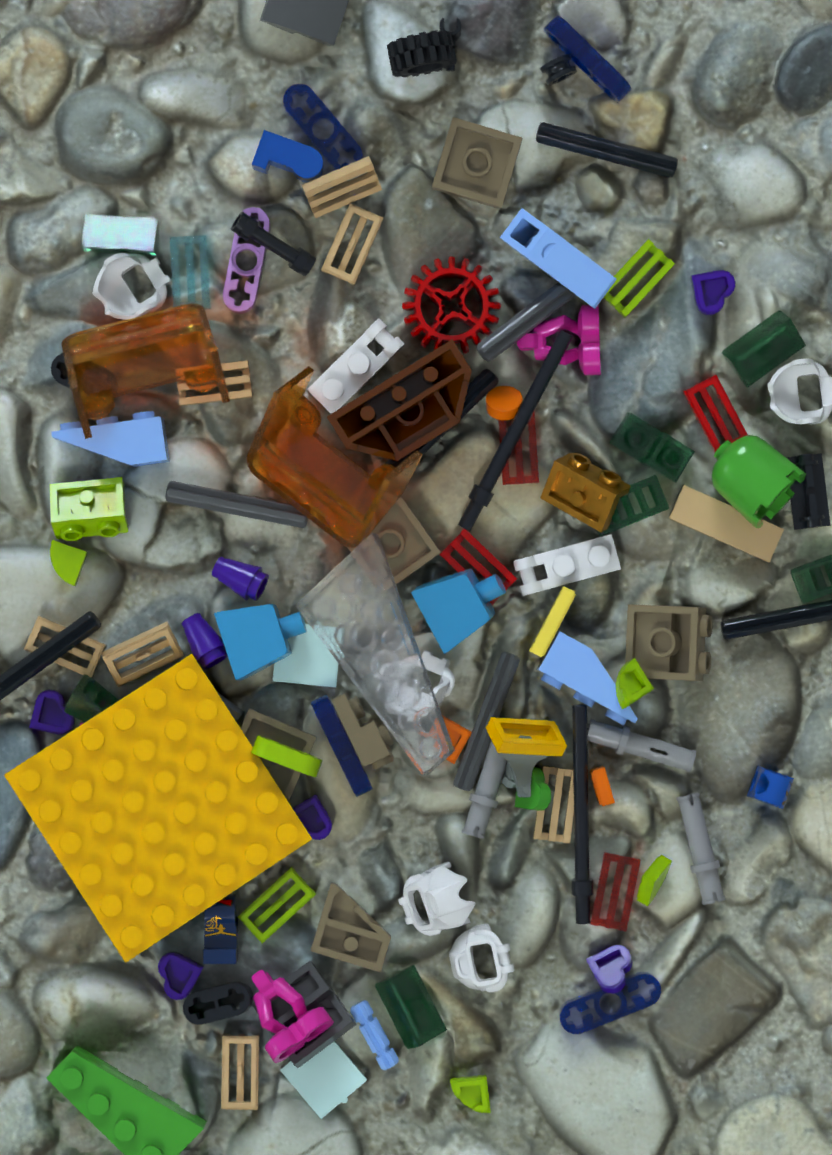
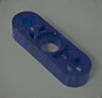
M556 15L543 28L553 43L565 54H569L571 60L612 100L619 103L632 90L626 79L562 17Z
M294 84L286 90L283 96L285 111L334 170L349 165L346 162L342 165L338 163L340 154L334 146L330 152H327L325 149L333 145L340 135L345 138L339 141V145L344 151H355L353 155L354 162L363 159L360 146L309 86ZM296 93L300 97L305 94L309 96L306 104L312 112L317 107L321 110V112L312 115L307 124L301 121L307 118V114L300 107L293 109L291 107L294 103L292 96ZM328 120L332 123L334 132L331 137L324 140L315 137L312 130L317 121Z
M325 694L311 701L312 708L356 797L373 790L372 784L329 696Z
M638 972L626 977L628 993L639 988L637 982L640 980H644L646 984L653 983L654 988L649 990V998L644 999L641 994L630 997L634 1004L627 1007L624 993L622 991L615 993L620 998V1007L613 1013H606L599 1006L601 997L606 994L601 988L570 999L560 1008L559 1019L561 1025L569 1033L581 1034L655 1004L660 998V983L654 975L648 972ZM593 999V1006L596 1013L600 1016L599 1019L593 1020V1015L590 1013L581 1018L582 1024L576 1026L573 1021H566V1018L570 1016L569 1009L576 1007L579 1012L590 1009L586 1001Z

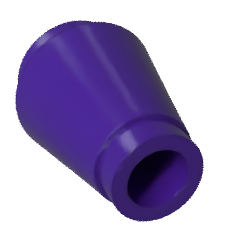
M222 556L216 561L212 570L213 577L217 578L246 601L249 598L257 601L264 592L269 579V575L262 572V567L226 559Z
M200 613L188 617L181 623L191 652L204 670L216 666L228 657L222 638L203 619Z

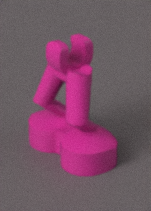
M589 304L582 305L578 313L577 322L566 315L545 320L534 328V333H527L517 341L519 350H534L535 359L544 361L551 349V346L547 345L546 337L566 329L577 334L581 339V343L576 348L566 350L559 364L568 365L579 360V365L584 375H601L599 304L595 309Z
M259 970L251 977L259 990L253 996L261 1027L275 1034L265 1045V1050L274 1063L285 1060L302 1048L305 1042L313 1040L333 1025L334 1021L324 1007L307 1011L304 997L284 978L273 980L270 974L264 970ZM278 997L292 1006L297 1021L288 1028L273 1017L271 1001Z

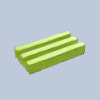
M649 239L616 273L614 277L617 280L603 297L624 318L630 314L675 265ZM649 251L653 256L622 290L613 297L609 292ZM658 261L664 266L624 307L620 303L622 299Z
M291 867L240 913L238 918L263 944L312 899L316 892ZM291 878L295 884L252 922L249 916ZM301 888L305 894L262 933L258 927Z

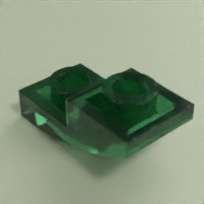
M627 412L609 444L675 483L695 452L667 433L657 430Z

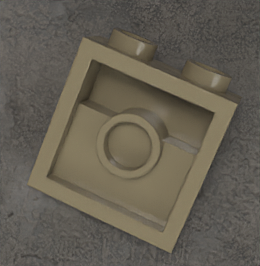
M628 604L625 663L635 658L648 679L703 681L704 674H709L711 669L710 652H705V637H710L712 634V616L706 615V608Z
M345 692L333 698L331 701L362 766L366 767L371 764L373 770H376L394 761L390 746L395 741L386 722L379 725L375 718L363 724L361 718L365 717L366 714L357 696L350 698L348 692Z

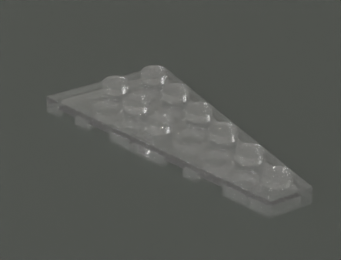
M371 533L295 606L421 774L429 775L455 750L379 535Z

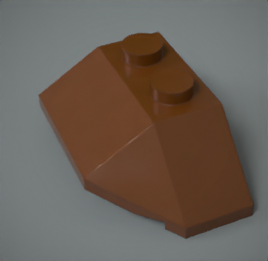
M452 339L330 414L327 418L346 449L399 461L460 423L472 370Z

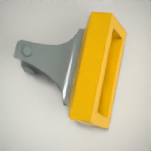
M491 717L486 726V730L499 756L507 760L502 784L511 789L516 787L518 797H531V777L536 763L546 759L548 756L562 757L567 747L555 721Z

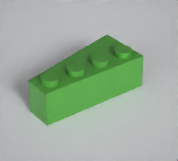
M78 1045L46 1078L124 1155H179L204 1129L207 1122L203 1118L179 1107L180 1105L172 1100L166 1099L147 1088L148 1086L138 1080H133L114 1066Z

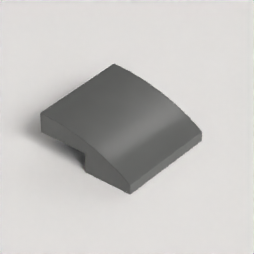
M266 0L260 21L291 34L298 33L327 46H333L349 0Z
M311 961L285 980L304 997L307 1011L324 1007L334 1023L313 1040L305 1042L302 1048L289 1056V1059L297 1068L301 1067L357 1025L333 989ZM280 997L271 1001L275 1020L287 1028L297 1021L290 1004ZM253 1003L252 1006L254 1007V1009H255L256 1012H257L255 1003Z

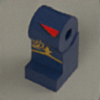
M229 894L205 910L203 964H236L238 961L236 894Z

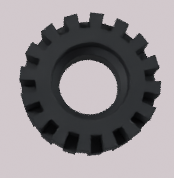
M450 31L421 32L419 35L412 34L408 35L407 38L396 39V41H392L387 45L392 75L395 77H408L410 75L414 77L420 74H430L433 71H441L442 68H449L457 62Z

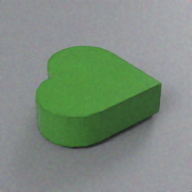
M534 767L531 777V797H518L516 790L514 807L543 811L550 804L551 790L545 783L543 771L538 767Z

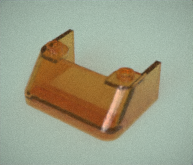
M184 304L145 314L141 317L70 334L61 343L70 387L85 439L92 437L89 419L99 420L108 416L115 407V397L181 380H185L189 388L195 389L198 392H207L218 386L222 402H230L218 350L205 309L200 304Z
M308 366L274 392L248 451L247 465L254 476L345 547L354 548L370 535L404 493L423 454L415 451L396 468L389 464L379 465L371 475L317 433L321 424L320 412L310 400L303 396L314 372Z

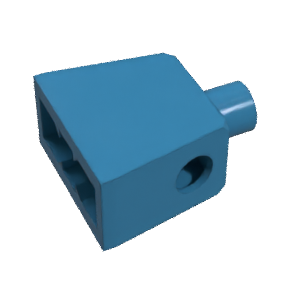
M468 569L421 584L411 594L445 654L487 623L496 614L490 601L505 594L506 590L497 574L479 582L474 571Z
M275 604L214 613L235 680L238 681L245 680L291 655L292 651L288 638L307 632L301 612L281 618Z

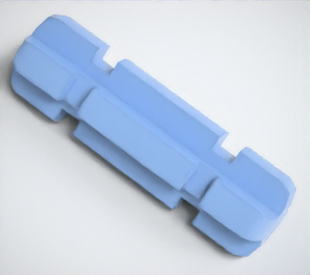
M364 1000L352 1006L350 1012L355 1022L360 1023L359 1029L372 1053L377 1054L376 1060L380 1068L387 1070L395 1066L399 1062V1058L394 1049L389 1047L390 1041L377 1017L373 1018V1010L368 1001Z

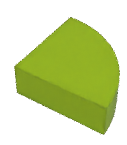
M52 540L50 557L55 571L65 582L76 586L88 552Z
M635 658L624 664L616 680L617 699L621 708L624 709L654 689Z
M662 855L655 859L642 875L637 901L649 906L662 886L672 860Z
M486 1075L450 1079L452 1090L460 1102L476 1112L491 1113Z

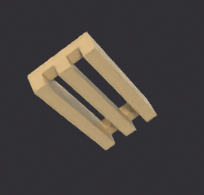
M369 156L302 184L315 219L382 190Z
M350 203L321 272L333 275L335 278L355 286L384 218ZM354 214L361 217L338 269L334 268L332 264ZM367 220L373 221L352 273L348 274L345 272L366 222Z
M248 360L175 369L180 406L253 398ZM237 370H242L243 375L185 383V377ZM244 384V390L193 397H187L186 394L188 390Z
M38 616L24 650L32 653L39 648L35 646L37 639L46 643L53 638L40 632L42 626L58 633L66 627ZM87 637L81 643L95 648L93 655L76 647L68 651V653L89 661L90 663L87 668L62 657L54 661L58 665L88 678H93L95 669L101 659V652L105 650L106 644Z
M168 621L101 652L102 658L117 687L184 656ZM163 636H166L165 638H163V639H161V640H159V641H156V642H154V643H152V644H150V645H148V646H146V647H144V648H142V649H139V650H137V651H135V652H133V653H131V654H129V655H127V656H125V657H123V658H120V659H118V660H116V661L113 662L114 659H116V658H118V657H120V656H123V655H125V654H127V653H129V652H131V651H133V650H135V649H137V648H140V647H142V646H144V645H146V644H148V643H150V642H152V641H154V640H156V639H159V638H161V637H163ZM168 646H171L172 648L171 650L155 658H152L138 666H135L121 674L118 671L119 669L128 666L136 661H140L144 658H147L151 654L161 649H164Z
M542 766L545 783L548 785L549 774L556 775L549 833L542 832L545 810H537L533 839L570 844L574 816L573 770ZM564 776L570 777L564 830L563 834H557Z
M222 1035L221 1109L258 1110L260 1035ZM230 1044H237L236 1101H229ZM245 1044H251V1102L244 1101Z

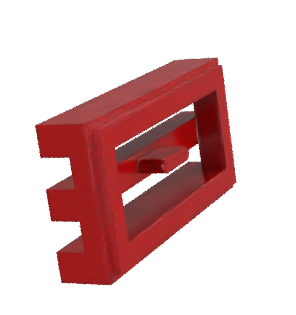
M717 375L683 391L714 453L721 445L694 395L695 393H700L724 441L729 440L733 443L738 438L748 435ZM711 385L739 436L735 439L730 435L706 389Z
M463 529L439 554L457 572L464 571L466 569L450 555L455 549L485 579L492 576L460 544L465 539L506 578L503 582L505 590L517 580L466 529ZM498 598L490 601V603L493 605Z

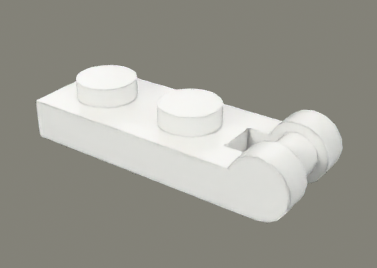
M380 318L307 389L330 414L342 408L405 345L398 336L394 338L385 329L387 325ZM374 340L384 348L378 356L368 348Z
M612 534L513 561L515 571H519L523 585H520L522 596L621 569ZM543 564L547 578L537 581L533 567Z

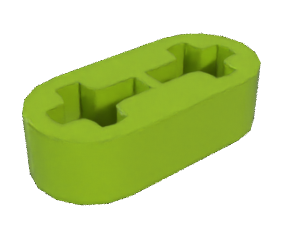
M257 735L251 751L252 754L312 777H317L323 761L318 757Z

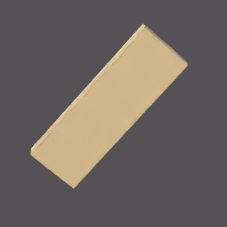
M686 485L682 486L668 518L767 563H770L784 531L783 528L765 520H762L763 525L761 528H755L733 506Z

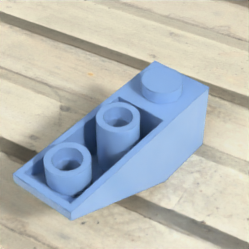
M521 208L500 236L515 251L594 309L617 280L523 208Z
M154 411L132 414L133 420L123 422L118 421V416L96 419L97 425L82 427L81 421L60 424L59 431L51 432L52 437L59 441L133 467L170 462L164 418L161 416L155 417Z
M558 631L537 670L544 673L540 680L558 690L561 689L563 684L576 691L573 695L574 699L591 708L597 702L608 709L605 716L623 726L627 720L636 723L638 718L630 706L624 709L621 708L616 695V685L594 651Z

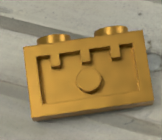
M569 453L554 461L540 498L597 531L603 532L609 527L620 497L628 494L631 486L622 481L617 473L602 470L591 464L588 457L579 453Z

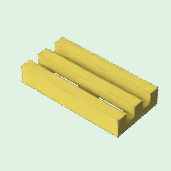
M562 586L529 652L539 657L545 656L576 596L575 591Z

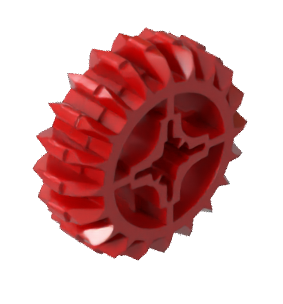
M454 256L449 257L448 268H443L441 260L437 258L434 260L435 272L432 273L428 266L423 265L421 271L426 278L422 280L416 275L411 277V282L418 287L417 290L405 288L404 294L407 297L413 298L414 302L402 303V309L414 311V314L405 317L404 322L405 324L417 322L418 326L413 328L411 336L414 338L423 332L426 336L421 341L422 347L426 348L430 341L434 340L436 341L435 350L453 339L456 345H461L463 354L469 353L467 341L472 340L473 344L477 347L478 343L481 342V339L478 337L479 333L486 337L493 333L490 328L485 326L486 322L492 325L498 324L499 318L489 314V311L500 310L501 303L490 302L489 299L499 295L498 288L486 290L485 287L493 280L491 275L485 276L481 281L477 278L482 272V266L477 265L472 273L467 271L469 259L465 258L462 261L460 269L454 268ZM444 278L464 280L455 290L445 292L432 285ZM472 287L476 289L481 298L482 314L480 319L472 315V312L464 303ZM463 292L459 297L460 303H458V308H462L461 313L452 311L440 321L444 316L443 310H445V305H441L442 300L451 302ZM424 294L430 297L431 301L439 309L431 326L426 323L421 312V301ZM451 321H459L472 328L459 335L439 333Z

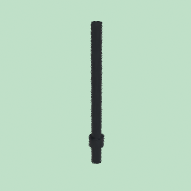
M562 330L558 333L479 485H474L468 496L471 500L458 523L462 528L471 531L483 507H488L494 496L492 490L574 336Z
M578 704L572 705L575 878L571 879L572 895L575 896L576 924H590V896L594 894L593 879L590 878L587 705Z

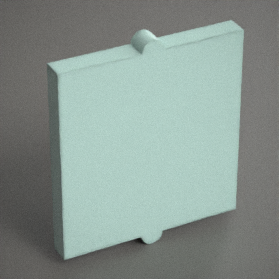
M305 624L306 633L288 638L292 654L274 663L273 681L336 688L339 661L343 659V656L340 654L342 628Z
M336 1041L301 1067L297 1068L290 1060L280 1069L320 1119L341 1102L347 1103L348 1096L367 1081L364 1074Z

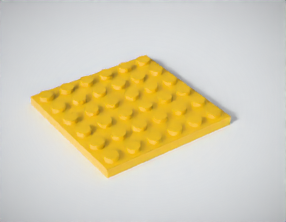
M190 654L4 774V777L125 963L312 840L259 756L251 753L252 745L193 654Z

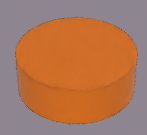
M511 386L495 387L486 395L487 413L497 420L514 419L522 404V394Z

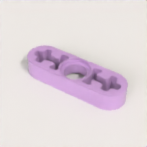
M256 207L243 210L244 213L251 217L253 215L258 216L259 223L264 224L263 229L270 233V221L263 210ZM234 233L223 290V300L232 312L242 314L250 311L256 303L266 248L262 245L258 248L250 243L239 244L241 237ZM246 250L252 251L257 256L256 266L249 271L241 270L236 264V258L239 253ZM234 273L243 278L255 277L253 284L248 281L245 282L244 291L247 295H250L249 301L243 300L241 306H236L235 300L230 297L231 292L238 291L240 283L239 279L232 280Z

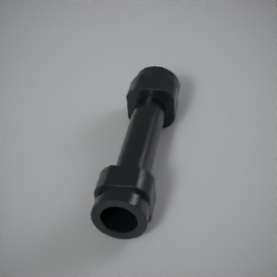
M243 211L237 216L232 224L231 231L246 241L249 238L253 239L288 261L289 268L297 273L306 276L315 264L316 257L301 247L298 250L294 249L259 227L258 220Z

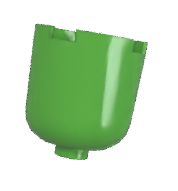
M746 435L738 438L733 443L727 440L717 449L714 454L717 461L713 466L711 480L714 488L755 528H761L763 525L762 518L766 515L769 519H772L779 513L795 494L790 489L795 480L799 483L803 482L806 473L765 440L758 436Z

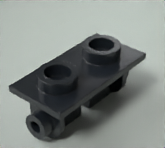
M822 453L786 457L806 473L803 482L799 483L795 480L790 488L795 493L790 499L794 530L831 526Z

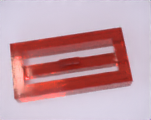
M534 412L527 424L531 476H524L522 440L520 437L514 448L516 477H510L508 460L502 471V486L539 483ZM498 420L499 443H501L507 432L506 420Z
M604 852L590 925L627 931L640 859ZM614 861L617 862L607 916L606 919L599 918L610 862ZM629 864L631 867L620 922L614 921L624 866Z

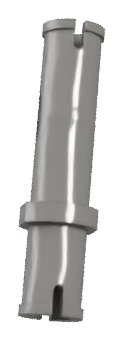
M591 719L587 727V742L590 741L615 749L616 754L623 755L625 752L683 769L689 773L692 770L696 750H690L663 740L632 732L631 727L628 726L618 728ZM650 748L665 751V754L651 751Z
M492 740L489 744L475 793L470 794L469 800L472 803L464 829H462V833L481 839L485 838L484 835L492 808H497L498 801H495L507 763L505 758L499 756Z
M697 792L687 796H680L676 799L679 803L694 864L690 866L691 871L696 873L703 900L702 904L707 905L726 899L723 895L717 868L720 867L719 860L714 858L699 798L700 794Z

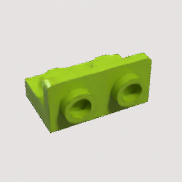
M122 477L49 484L51 525L56 539L76 541L82 537L99 535L102 537H114L119 533L128 532Z

